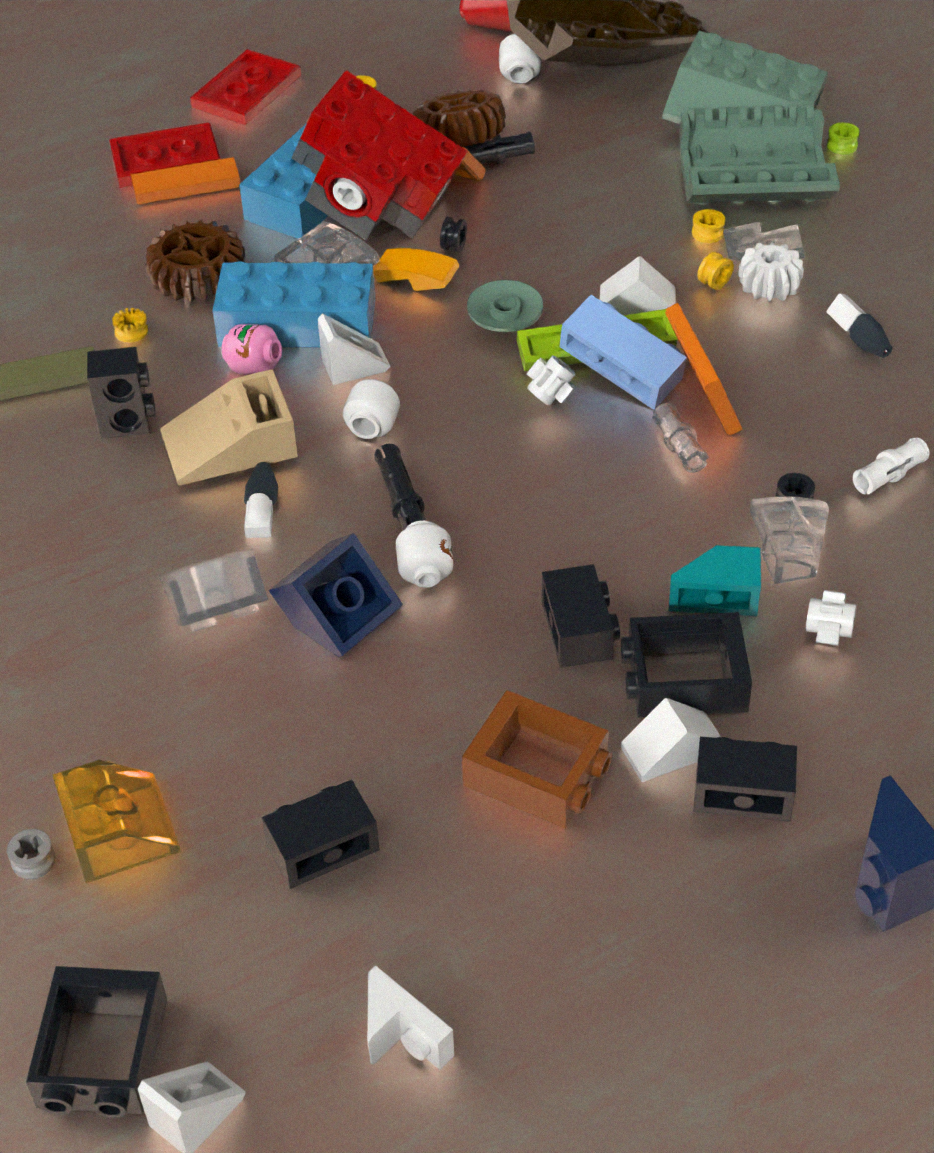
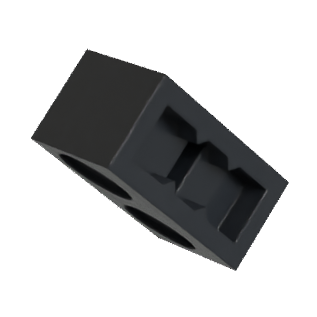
M127 347L87 352V380L101 439L149 434V417L156 416L153 393L145 392V387L150 386L147 362L139 363L137 348Z

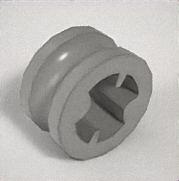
M26 829L13 836L7 845V854L13 871L21 878L37 879L42 877L55 864L56 855L51 840L44 831ZM34 849L36 854L39 852V855L31 859L28 858L27 854L24 855L26 851Z

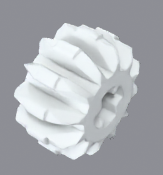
M772 241L770 245L765 246L757 243L755 248L746 249L741 264H739L738 276L740 277L739 282L743 285V292L753 293L754 299L763 297L767 298L769 302L772 298L785 301L787 295L796 294L800 280L803 278V261L799 259L798 251L788 250L787 244L777 246Z

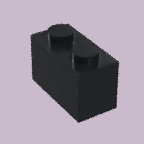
M594 564L542 572V605L560 668L612 660L614 641L620 640V626L616 613L609 614L607 608L610 606L608 585L606 581L599 582Z
M700 736L693 812L791 822L796 794L797 746L776 742L733 740L727 737L713 738Z
M352 779L337 786L326 787L318 794L292 805H283L273 813L262 817L267 847L290 889L380 850L377 821Z

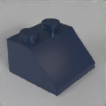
M354 533L330 541L268 590L295 628L338 657L347 653L403 605Z
M891 775L881 780L855 890L856 901L860 909L866 916H872L883 932L934 909V829Z

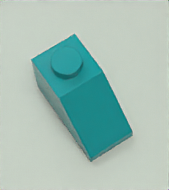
M716 545L673 573L670 581L668 611L705 614L739 612L741 616H757L761 591V548Z

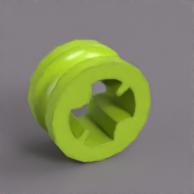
M846 122L831 125L828 130L827 148L831 152L841 155L854 153L858 147L859 128Z

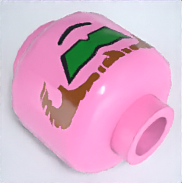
M261 324L235 325L224 337L221 347L223 359L231 370L244 375L274 369L282 356V345L276 333L271 327Z

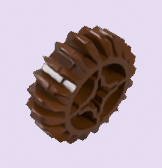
M471 89L464 92L457 91L451 94L446 93L443 96H435L434 99L426 100L423 104L417 106L413 112V115L422 120L426 125L428 124L461 147L473 146L476 143H484L487 139H493V137L503 131L506 119L505 108L499 95L491 91H472Z
M202 219L197 223L191 224L186 221V224L181 226L172 224L170 231L161 230L160 237L151 239V245L146 248L147 263L145 265L147 275L150 276V281L153 283L154 288L161 290L163 296L173 295L176 301L183 297L188 298L189 302H192L195 298H202L206 301L208 296H216L222 263L245 262V248L242 246V241L238 238L237 232L230 231L228 225L218 227L216 221L204 224Z

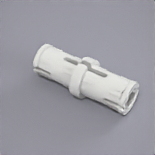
M913 437L894 450H884L878 454L874 462L853 473L852 478L856 489L864 495L866 493L869 495L888 482L893 483L901 480L909 469L925 462L929 458V448L924 440Z

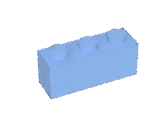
M590 295L562 324L560 348L653 410L660 405L682 380L687 357L672 344H666L649 333L642 324L634 323L620 314L614 306L600 301L593 295Z

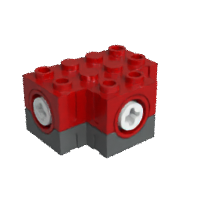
M345 70L312 111L292 155V159L301 165H305L311 169V172L316 174L314 182L305 198V201L364 240L368 239L375 226L382 219L392 226L395 225L404 234L413 239L443 197L468 151L458 144L456 145L452 140L428 124L426 125L406 109L395 104L391 99Z

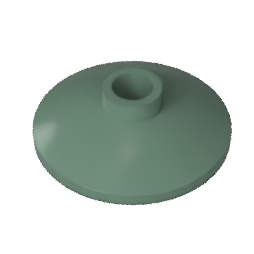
M497 280L479 286L470 294L467 301V312L472 321L482 328L496 332H513L531 326L540 318L543 312V299L535 288L526 283L514 280Z

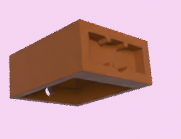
M506 690L462 756L463 786L566 829L575 812L582 814L586 809L591 797V786L595 779H603L608 772L613 756L612 752L608 751L609 731ZM520 731L580 755L561 787L500 762Z

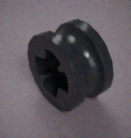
M452 217L445 218L440 233L441 249L448 250L449 247H453L455 252L462 251L467 236V222L465 219H459L458 222H454Z
M788 473L781 476L778 480L775 498L777 506L791 514H800L808 511L812 507L815 492L813 480L802 473Z

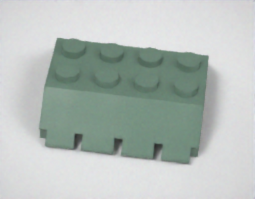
M699 31L678 69L662 119L680 124L681 113H686L687 108L711 107L712 120H718V107L741 106L747 107V119H753V106L782 105V118H787L788 105H818L827 82L828 72L820 70L812 64H802L786 59L777 53H767L755 49L746 43H736L721 38L715 33Z
M813 104L788 105L787 118H782V105L753 106V119H747L746 106L718 107V120H712L711 107L687 108L686 113H681L680 162L687 203L778 202L781 200L813 201L816 199H830L840 189L835 163H825L821 147L824 128L822 110H814Z

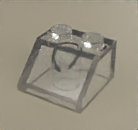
M253 549L239 550L159 575L177 624L179 626L189 624L191 632L216 625L215 616L232 611L234 618L258 612L257 603L268 600Z

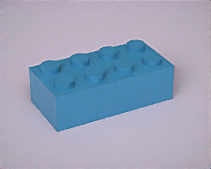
M306 124L239 184L244 220L300 240H304L328 217L327 214L305 201L316 174L311 172V169L305 165H301L292 159Z
M240 261L222 263L212 310L218 347H222L224 337L235 325L261 324L267 325L274 330L282 347L321 348L318 318L322 313L371 338L376 301L373 264H359L356 262L245 263Z

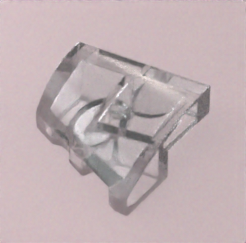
M326 221L273 256L275 262L349 263L364 261L375 265L380 262L378 253L367 243L349 231Z
M803 497L751 499L750 513L763 541L761 554L774 584L817 576L825 525L829 512L826 502Z

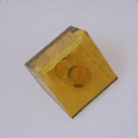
M97 760L52 775L86 883L181 852L154 773Z

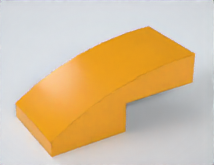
M412 248L386 249L374 266L373 271L377 282L409 279L413 290L421 291L446 288L459 268V263L456 259L436 252Z

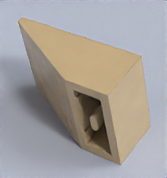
M273 369L231 379L160 428L178 486L254 468L260 462L270 464L298 457L293 419Z

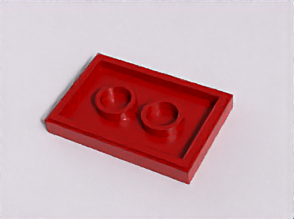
M247 49L190 97L191 107L247 125L301 77V67Z
M208 122L109 139L120 188L133 186L131 174L221 159L211 124Z

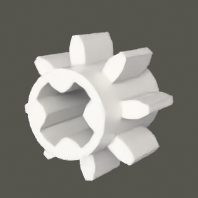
M553 355L547 362L540 357L526 373L533 379L527 386L528 389L547 405H551L555 399L560 403L565 402L576 388L570 382L575 376V372L566 363Z
M824 590L823 599H810L806 631L817 633L816 643L838 646L840 636L852 638L857 605L845 603L846 593Z

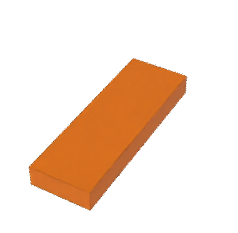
M234 157L131 174L137 205L240 187V176Z

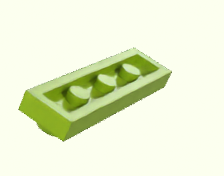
M666 309L623 315L634 323L642 324L649 333L666 344H672L676 347L677 337L665 314ZM562 324L517 331L516 340L524 372L529 371L540 357L547 362L552 355L567 365L583 363L559 347Z

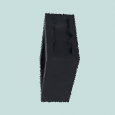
M739 612L630 618L629 636L621 637L622 664H630L631 671L625 674L627 699H635L638 718L647 717L665 698L704 711L706 714L749 711L752 678ZM719 651L724 679L648 682L644 655Z
M55 967L26 1079V1084L36 1108H41L46 1112L58 1115L68 1114L72 1110L95 1111L97 1114L109 1118L123 1117L126 1113L143 1114L144 1108L137 1089L143 1079L151 1077L167 1002L160 972ZM73 1012L142 1016L128 1080L58 1076Z

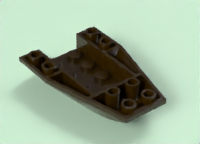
M507 0L510 29L543 61L589 64H628L650 61L687 51L699 31L710 33L701 26L702 22L699 19L689 16L681 4L673 1L664 3L654 0Z

